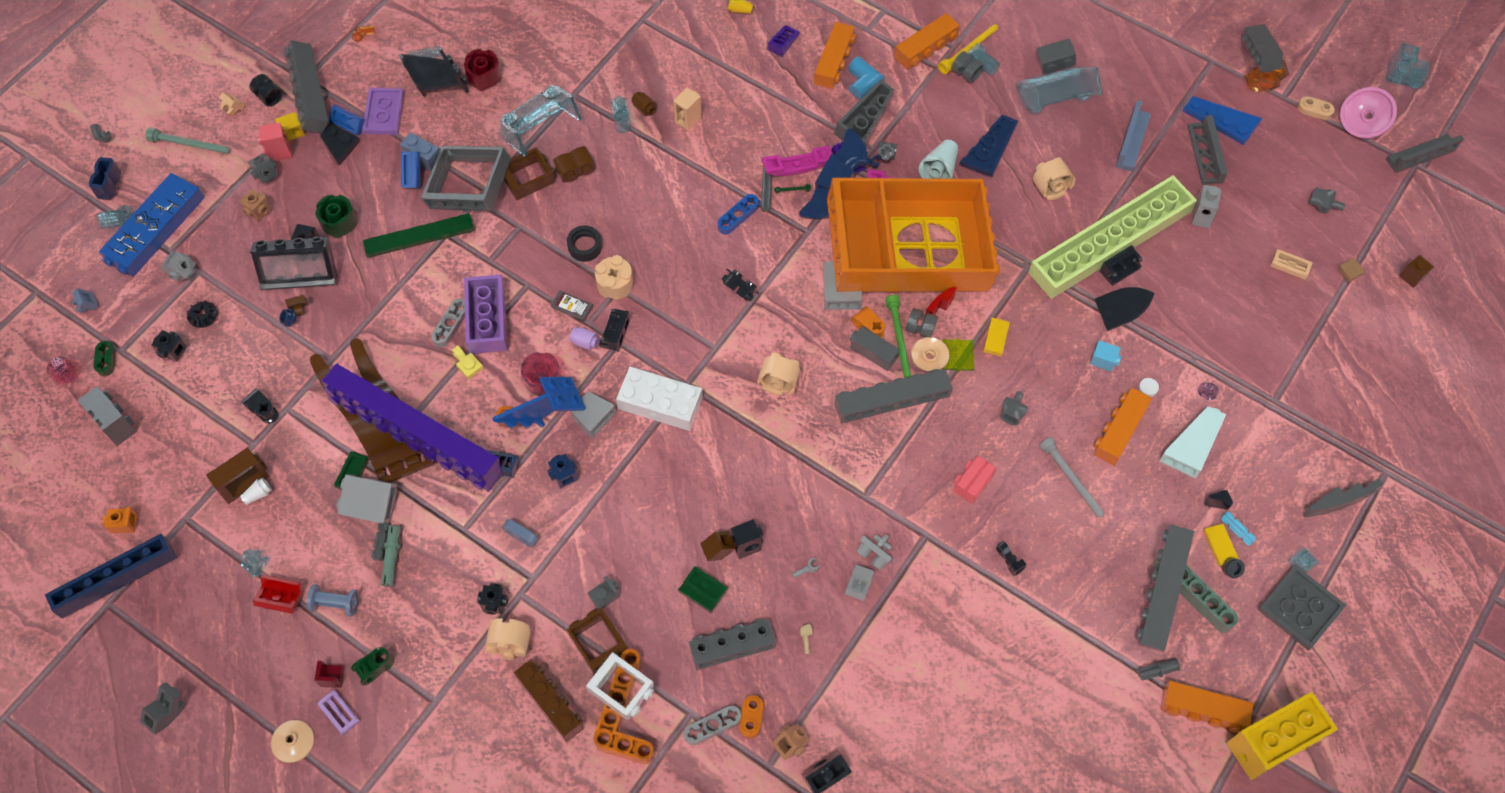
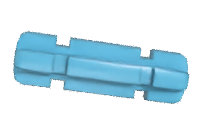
M1226 512L1221 517V520L1226 525L1229 524V528L1239 538L1242 537V541L1246 545L1250 546L1257 538L1252 533H1249V530L1238 519L1235 520V516L1231 512Z

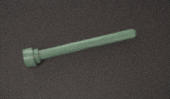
M149 127L146 131V140L155 143L162 140L225 154L230 152V148L226 146L163 134L156 128Z

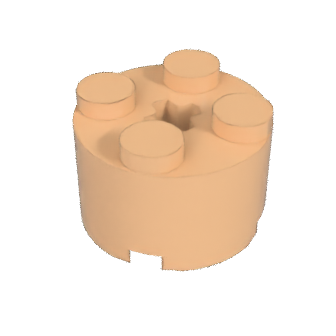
M1061 157L1038 164L1036 167L1037 171L1033 176V182L1043 197H1047L1048 200H1055L1066 194L1064 191L1068 188L1071 190L1075 184L1074 175Z
M615 255L602 260L596 265L595 278L597 289L603 297L619 300L630 294L633 286L632 268L626 260L622 259L619 255Z
M771 353L769 357L763 360L757 383H761L762 389L769 393L782 395L783 392H788L787 395H791L795 391L799 377L800 363L797 360L784 358L778 353Z
M503 619L491 620L485 652L503 655L502 658L506 660H514L515 656L525 657L531 631L529 625L513 619H509V623L502 622Z

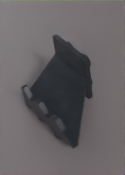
M443 50L439 51L443 59L408 54L399 55L423 97L426 96V91L461 86L466 94L469 93L466 87L468 82L461 74L459 67L450 54L446 55Z

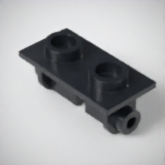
M726 269L730 273L722 277L723 284L733 291L739 286L736 293L745 301H751L754 298V292L759 294L755 290L757 286L750 280L745 282L741 279L743 275L738 271Z

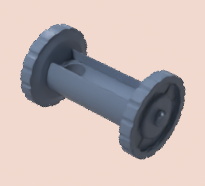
M313 584L309 589L307 597L308 611H315L318 605L346 609L347 616L353 617L359 602L358 590L351 589L348 595L321 592L320 586Z

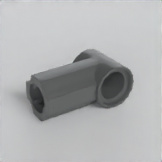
M880 141L877 155H880L885 160H895L897 144Z

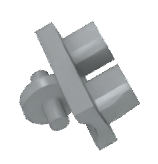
M877 534L874 536L873 539L878 542L877 545L864 535L860 539L862 543L857 552L864 558H867L872 550L878 555L872 561V564L879 570L884 568L887 563L891 564L894 561V558L882 550L883 547L888 551L892 548L887 543L890 538L887 534L883 538Z

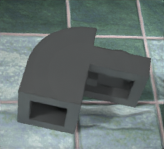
M165 682L159 686L157 700L142 709L140 722L154 735L169 726L182 712L185 704L180 700L181 694L179 691Z

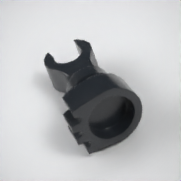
M1004 541L997 544L996 550L1006 560V564L1010 565L1008 570L1011 574L1016 576L1021 573L1027 565L1024 560L1020 559L1017 561V557L1012 555L1011 550Z

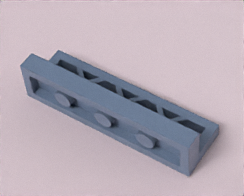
M1137 100L1116 164L1117 168L1131 172L1135 168L1151 113L1140 110L1142 101Z

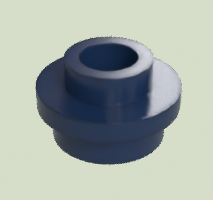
M290 308L282 310L279 317L280 323L285 327L292 326L297 318L295 311Z

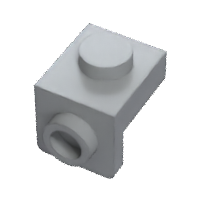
M855 565L845 594L864 601L874 571Z

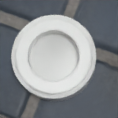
M1152 378L1143 379L1138 386V391L1149 397H1154L1159 390L1158 383Z

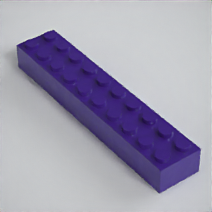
M336 363L322 380L325 387L324 390L329 396L328 399L333 404L342 405L348 413L359 415L361 420L367 424L371 422L382 433L388 432L397 442H405L411 450L415 452L420 451L428 460L432 462L434 460L437 461L447 471H454L460 479L471 481L477 489H484L489 492L503 474L497 456Z

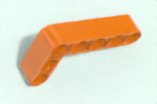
M626 649L622 653L621 659L626 662L629 657H635L637 659L636 662L629 665L639 671L641 666L639 653L635 649ZM618 666L608 696L612 699L616 696L623 697L622 702L619 704L626 708L636 678ZM624 676L630 678L626 684L619 683L620 678ZM604 704L593 738L596 748L601 752L640 764H649L654 759L652 744L646 740L619 733L623 717ZM615 716L616 721L613 724H607L605 722L607 717ZM602 736L609 737L607 744L602 745L598 741ZM622 742L630 744L629 748L625 751L619 750V745ZM643 748L650 750L649 755L646 757L639 755V751Z

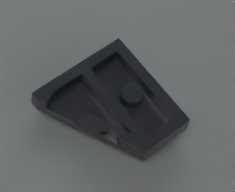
M332 123L320 134L323 143L327 146L338 165L343 163L360 142L359 137Z

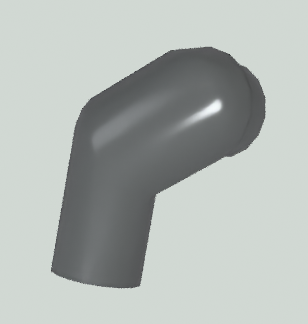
M98 124L90 126L93 138L96 141L104 143L111 141L112 134L110 131L107 130V133H105V130L101 132Z

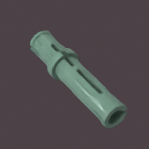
M392 525L388 526L387 541L384 543L385 556L380 585L385 587L394 586L401 527L393 525V528Z

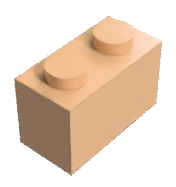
M686 88L673 101L675 123L689 131L701 119V97L697 92Z

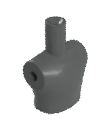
M1318 187L1315 188L1309 204L1317 207L1321 213H1328L1332 207L1343 211L1346 205L1335 200L1336 192L1334 190L1320 189Z
M1017 391L1014 399L1009 397L1004 399L1000 418L1010 425H1018L1026 414L1028 407L1021 403L1024 396L1023 392Z

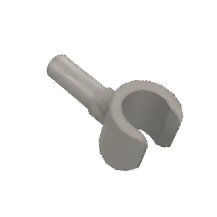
M811 558L807 566L792 573L793 577L796 578L807 572L816 573L820 565L813 567L811 564L815 563L817 558Z

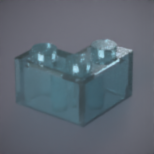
M1402 43L1388 65L1386 81L1421 89L1427 80L1430 62L1417 60L1419 47Z

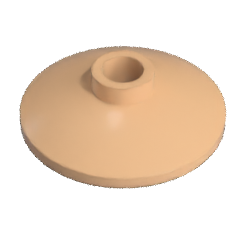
M927 337L920 339L914 344L911 357L914 364L923 371L941 370L948 363L949 350L939 339Z
M291 720L281 724L275 730L271 739L272 752L279 760L286 763H294L304 759L314 745V733L311 727L300 720ZM290 736H294V740L288 743L287 739Z

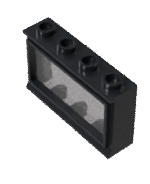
M317 236L308 239H278L275 241L260 240L252 244L250 254L254 262L260 290L335 285L337 271L329 237L322 238Z

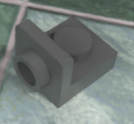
M608 576L603 578L604 582L588 592V596L598 609L601 607L602 609L620 597L618 592L620 587L614 579L610 580Z

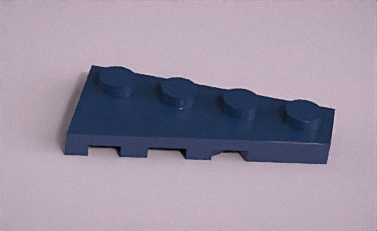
M1001 115L989 128V131L979 139V142L969 150V153L960 160L959 165L993 177L1015 131L1018 120Z

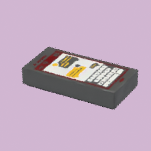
M559 290L551 304V308L585 322L593 308V304Z

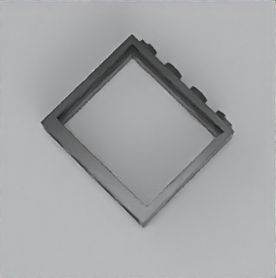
M441 146L421 199L429 209L492 211L511 157L504 147ZM452 161L495 162L483 194L440 193Z

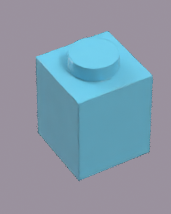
M1099 340L1090 365L1112 372L1114 366H1118L1122 356L1119 355L1121 348Z

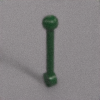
M805 184V186L786 188L777 186L774 188L775 193L794 190L809 192L811 185Z

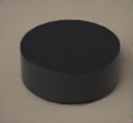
M1230 557L1223 563V572L1230 578H1239L1244 573L1245 566L1240 559Z

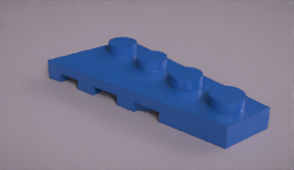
M1195 96L1191 97L1183 109V112L1202 123L1206 115H1213L1216 130L1242 145L1247 142L1262 120L1260 117Z

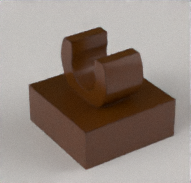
M304 295L285 300L287 307L294 309L297 316L305 315L303 306L309 304Z

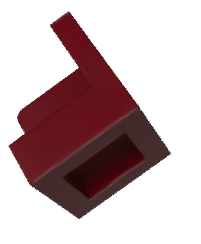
M318 660L314 681L320 687L341 688L344 666L326 665L323 661Z

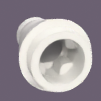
M264 478L256 479L240 497L248 505L268 496L272 488Z

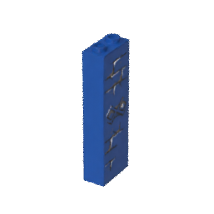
M170 173L98 251L103 257L102 261L110 267L112 265L115 266L123 275L129 274L134 277L205 198L201 190L179 176Z

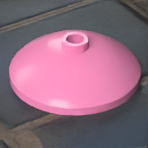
M1366 87L1353 92L1346 98L1340 111L1341 122L1345 130L1349 134L1362 139L1375 138L1384 134L1392 127L1397 116V106L1394 98L1387 91L1376 87ZM1367 115L1373 116L1371 119L1366 118Z

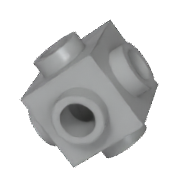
M175 251L168 255L161 270L169 274L168 276L172 280L182 281L192 276L194 273L193 267L196 263L191 261L189 256Z

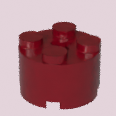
M475 49L466 55L464 69L470 85L479 91H484L501 81L498 58L493 51Z

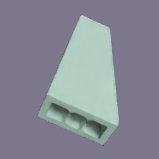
M1208 406L1167 448L1159 462L1196 479L1203 468L1226 414L1217 408Z

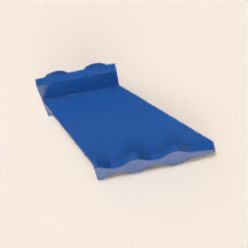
M541 377L539 380L546 394L510 410H505L503 413L494 416L493 421L504 423L510 428H514L517 423L522 424L526 428H530L532 423L544 427L545 424L542 419L554 411H584L586 407L571 377Z

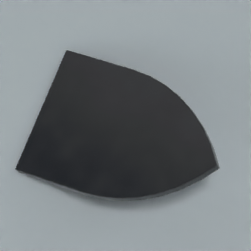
M1126 287L1095 298L1107 331L1125 325L1141 316L1151 304L1155 293L1144 288Z

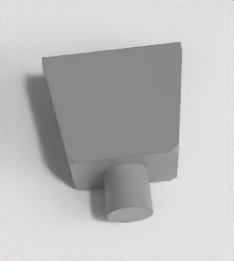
M1203 185L1196 198L1197 202L1194 208L1192 225L1210 228L1218 210L1222 191L1220 188ZM1205 209L1208 211L1206 215L1202 213Z
M587 392L581 398L586 409L584 411L570 412L573 420L593 439L616 414L615 405L591 392Z

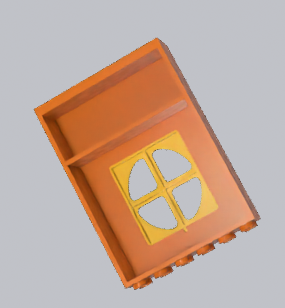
M832 178L827 205L836 291L944 292L953 286L957 288L956 292L990 291L992 284H995L997 274L1000 273V265L996 261L995 234L991 230L990 203L986 199L987 187L984 186L983 179ZM912 224L921 225L923 242L898 241V235L904 228ZM928 224H936L945 228L955 237L956 241L932 242L930 240ZM923 249L925 251L927 267L921 268L909 263L901 256L899 250ZM955 249L957 250V257L950 264L936 268L933 264L932 250Z

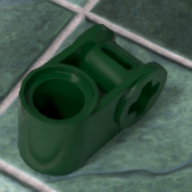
M378 647L365 657L357 660L351 666V670L357 673L361 679V685L365 686L393 666L394 658L385 648ZM382 655H386V659L382 663H378L379 658Z

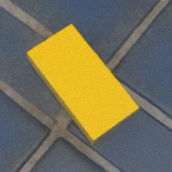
M991 318L984 353L1002 357L1010 324L1009 321Z
M1224 524L1208 527L1203 530L1218 567H1222L1225 560L1230 557L1239 559Z

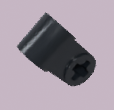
M257 388L241 401L247 409L267 424L273 423L278 419L279 413Z

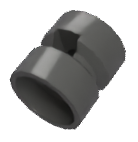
M963 51L956 57L951 69L958 75L963 74L965 80L973 83L981 75L984 64L977 59L973 60L970 54Z
M913 308L905 331L914 334L920 332V336L930 338L934 332L938 316L930 313L925 315L922 310ZM919 320L923 321L921 326L917 325Z

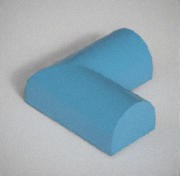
M859 56L854 58L849 65L848 71L858 78L849 86V91L858 99H861L880 79L885 81V77Z

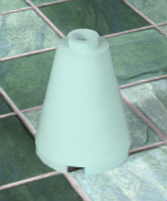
M944 140L921 160L918 168L920 176L929 179H952L958 154V145L952 140Z

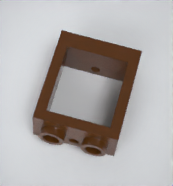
M537 147L511 158L503 180L516 201L555 183L553 177L555 175L554 169L551 165H547L546 156L543 152L540 153ZM537 162L544 174L519 186L512 173Z
M248 447L206 474L212 485L228 504L239 498L256 479H267L269 477L265 471L268 467L257 452L252 453Z
M602 607L598 610L590 611L586 615L587 617L581 621L576 620L572 622L569 628L566 629L568 636L593 675L597 673L612 652L621 658L622 653L628 649ZM602 621L617 645L591 660L576 636Z

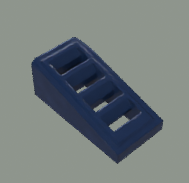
M487 450L497 456L499 462L503 460L501 466L502 475L514 478L520 463L519 456ZM507 462H510L509 467L506 468Z

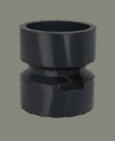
M266 74L255 76L249 84L251 92L267 107L275 106L283 97L282 90Z

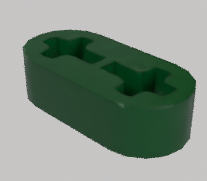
M101 341L95 347L93 366L95 371L103 377L111 375L115 368L116 349L109 341Z

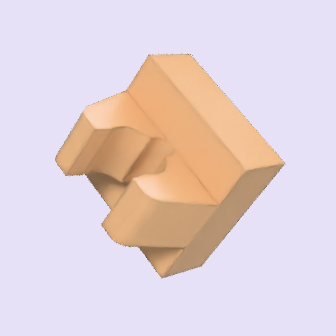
M222 92L219 97L222 100L220 109L227 111L229 115H234L238 110H243L245 106L244 103L233 95Z

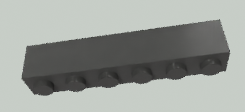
M291 40L288 47L286 46L284 49V56L286 57L287 69L290 74L289 81L292 83V94L295 97L298 121L301 124L302 130L322 133L328 123V117L311 44Z
M934 369L929 373H917L905 379L897 378L893 382H880L868 388L860 387L852 392L843 391L835 395L834 404L842 424L948 398L951 396L953 388L946 369Z
M1170 525L1168 530L1164 529L1161 541L1165 542L1164 549H1159L1157 561H1160L1159 569L1154 568L1152 580L1155 581L1154 589L1149 588L1147 600L1150 601L1149 609L1144 608L1142 615L1145 625L1144 629L1139 628L1137 640H1140L1139 646L1165 652L1195 532L1193 530Z

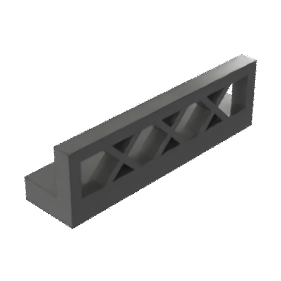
M1206 115L1203 123L1188 124L1187 128L1201 184H1223L1228 172L1213 115ZM1194 129H1202L1203 134L1199 136L1194 132ZM1199 142L1206 145L1205 151L1198 147L1197 144ZM1203 156L1210 160L1209 165L1201 161ZM1206 171L1213 174L1214 178L1206 179Z
M1449 134L1389 155L1386 161L1393 171L1398 173L1455 152L1464 138L1462 135L1451 138Z

